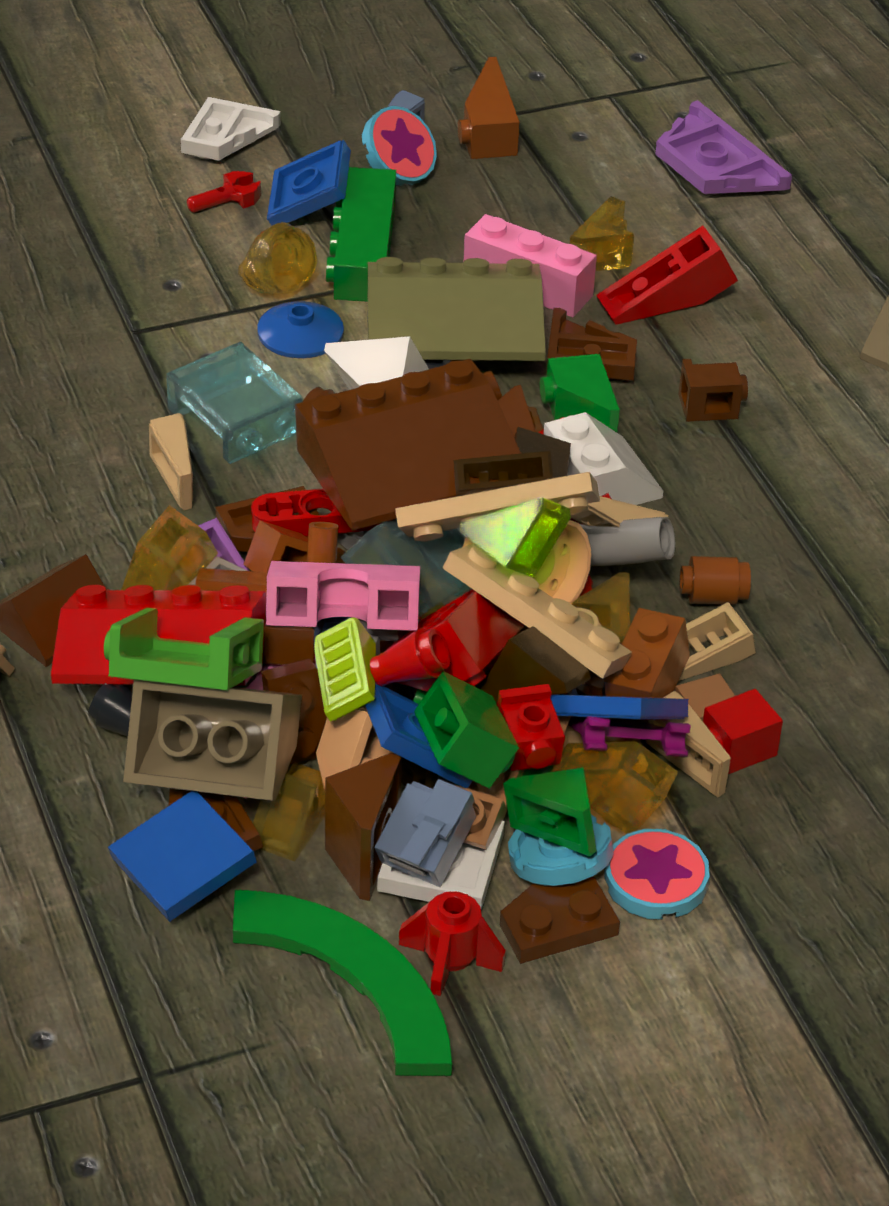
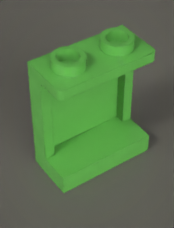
M145 608L112 624L104 641V656L106 660H109L110 677L229 690L262 670L264 620L244 617L211 635L208 644L158 637V610L155 608Z

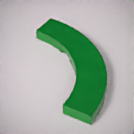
M235 890L233 943L273 947L300 956L302 954H311L330 964V970L346 980L361 995H367L378 1010L380 1021L390 1040L394 1056L395 1075H452L450 1039L437 1001L419 972L392 944L366 925L321 904L283 894Z

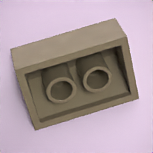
M134 679L123 782L271 801L276 800L297 747L302 695L240 687L220 690Z

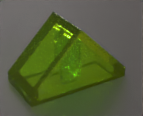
M540 497L461 522L460 532L504 567L534 578L571 519L570 508Z

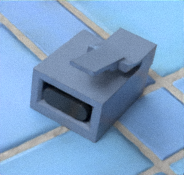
M438 779L433 789L415 781L412 784L408 783L374 847L381 863L441 887L476 818L472 806L475 801L472 792Z

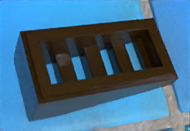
M550 451L453 460L456 497L553 479ZM469 477L479 478L480 483L470 484ZM489 479H497L499 481L489 482Z

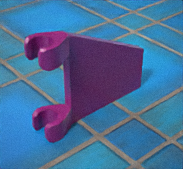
M571 716L568 723L571 728L581 734L585 750L606 752L608 744L605 743V736L661 740L666 756L688 757V750L685 748L686 733H690L691 725L687 723L668 722L665 727L634 719Z

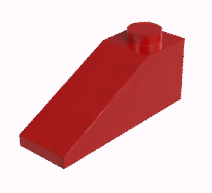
M702 225L596 296L615 325L704 304L736 283L738 279L722 250L704 225Z

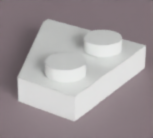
M208 97L181 138V153L194 155L201 159L221 160L279 128L281 125V113L277 110Z

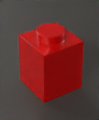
M756 688L705 707L703 723L731 757L728 775L778 755L783 720Z

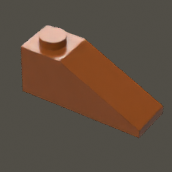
M488 57L465 102L464 119L458 120L460 144H466L470 159L518 155L520 122L497 57Z

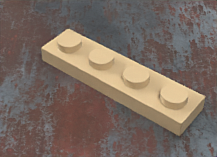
M590 472L395 509L398 528L408 537L414 536L415 541H430L443 537L444 530L462 527L463 532H479L491 528L492 521L510 518L511 523H527L539 519L540 512L558 509L560 514L580 513L588 509L589 503L599 502L600 497L597 481Z
M471 544L450 552L443 566L445 571L528 628L536 627L602 679L623 669L632 651L619 643L620 639L615 633L601 626H593L579 616V611L574 605L562 599L552 598L539 589V583L533 577L523 572L513 571L501 563L498 554L490 548L479 544Z

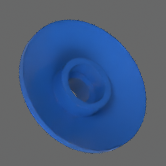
M307 301L287 302L272 307L261 316L257 328L259 340L267 349L289 358H312L326 354L324 351L325 344L341 342L344 334L343 322L336 312L324 305Z

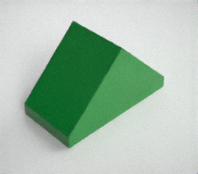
M583 767L510 778L503 783L510 827L587 856H591L597 851Z

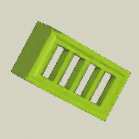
M351 617L317 635L314 646L324 712L331 722L374 701L375 680L370 671V659L376 656V643L359 619Z

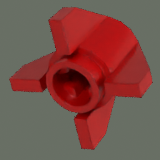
M454 891L436 895L430 902L403 922L399 930V945L423 952L426 951L434 963L430 987L434 995L441 996L449 976V971H459L466 968L475 957L476 966L502 972L505 965V948L482 917L480 905L474 898L465 893Z

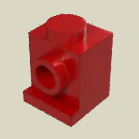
M549 684L499 690L497 706L519 746L515 753L514 761L509 767L510 771L529 768L539 769L558 765L561 762L565 734L550 699L552 691Z

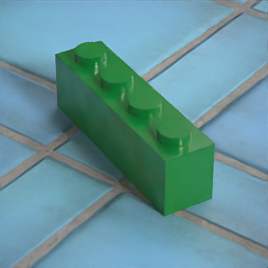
M349 167L345 198L337 201L336 207H334L333 231H331L330 257H327L326 282H334V300L367 302L368 262H377L380 258L390 257L396 205L397 170Z

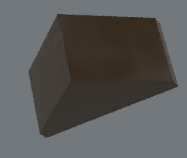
M532 626L508 640L480 690L492 695L495 701L498 700L499 690L549 684L552 691L551 695L564 694L587 682L591 677L588 668L536 627Z

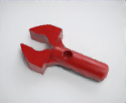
M232 171L223 174L224 186L189 197L187 199V207L189 211L195 213L229 201L237 202L243 209L253 206L261 197V181L253 183V173Z

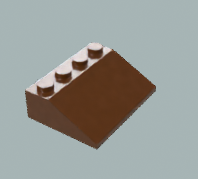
M471 359L452 361L444 366L420 372H409L401 377L378 383L363 384L355 389L331 395H320L312 400L295 404L297 451L352 531L397 519L395 508L456 497L453 460L521 454L491 384ZM469 477L470 484L480 483L479 478ZM489 479V482L499 481L497 479Z

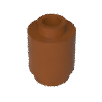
M691 556L689 566L682 565L680 568V593L688 594L690 604H725L729 602L730 605H736L738 600L749 599L751 587L749 562H738L737 557Z

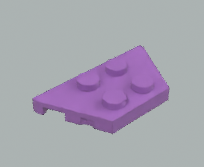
M698 100L690 104L689 114L685 118L678 117L672 124V129L664 132L656 142L655 154L703 194L788 190L791 187L792 175Z

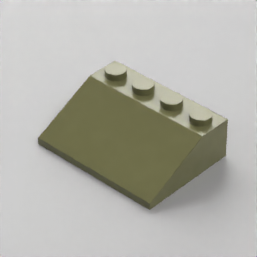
M383 257L378 259L377 262H368V340L410 336L423 359L545 361L544 309L539 264H532L531 261L526 259H511L506 264H495L480 258L466 259L463 263H446L445 260L440 258H425L418 263L403 262L395 257Z

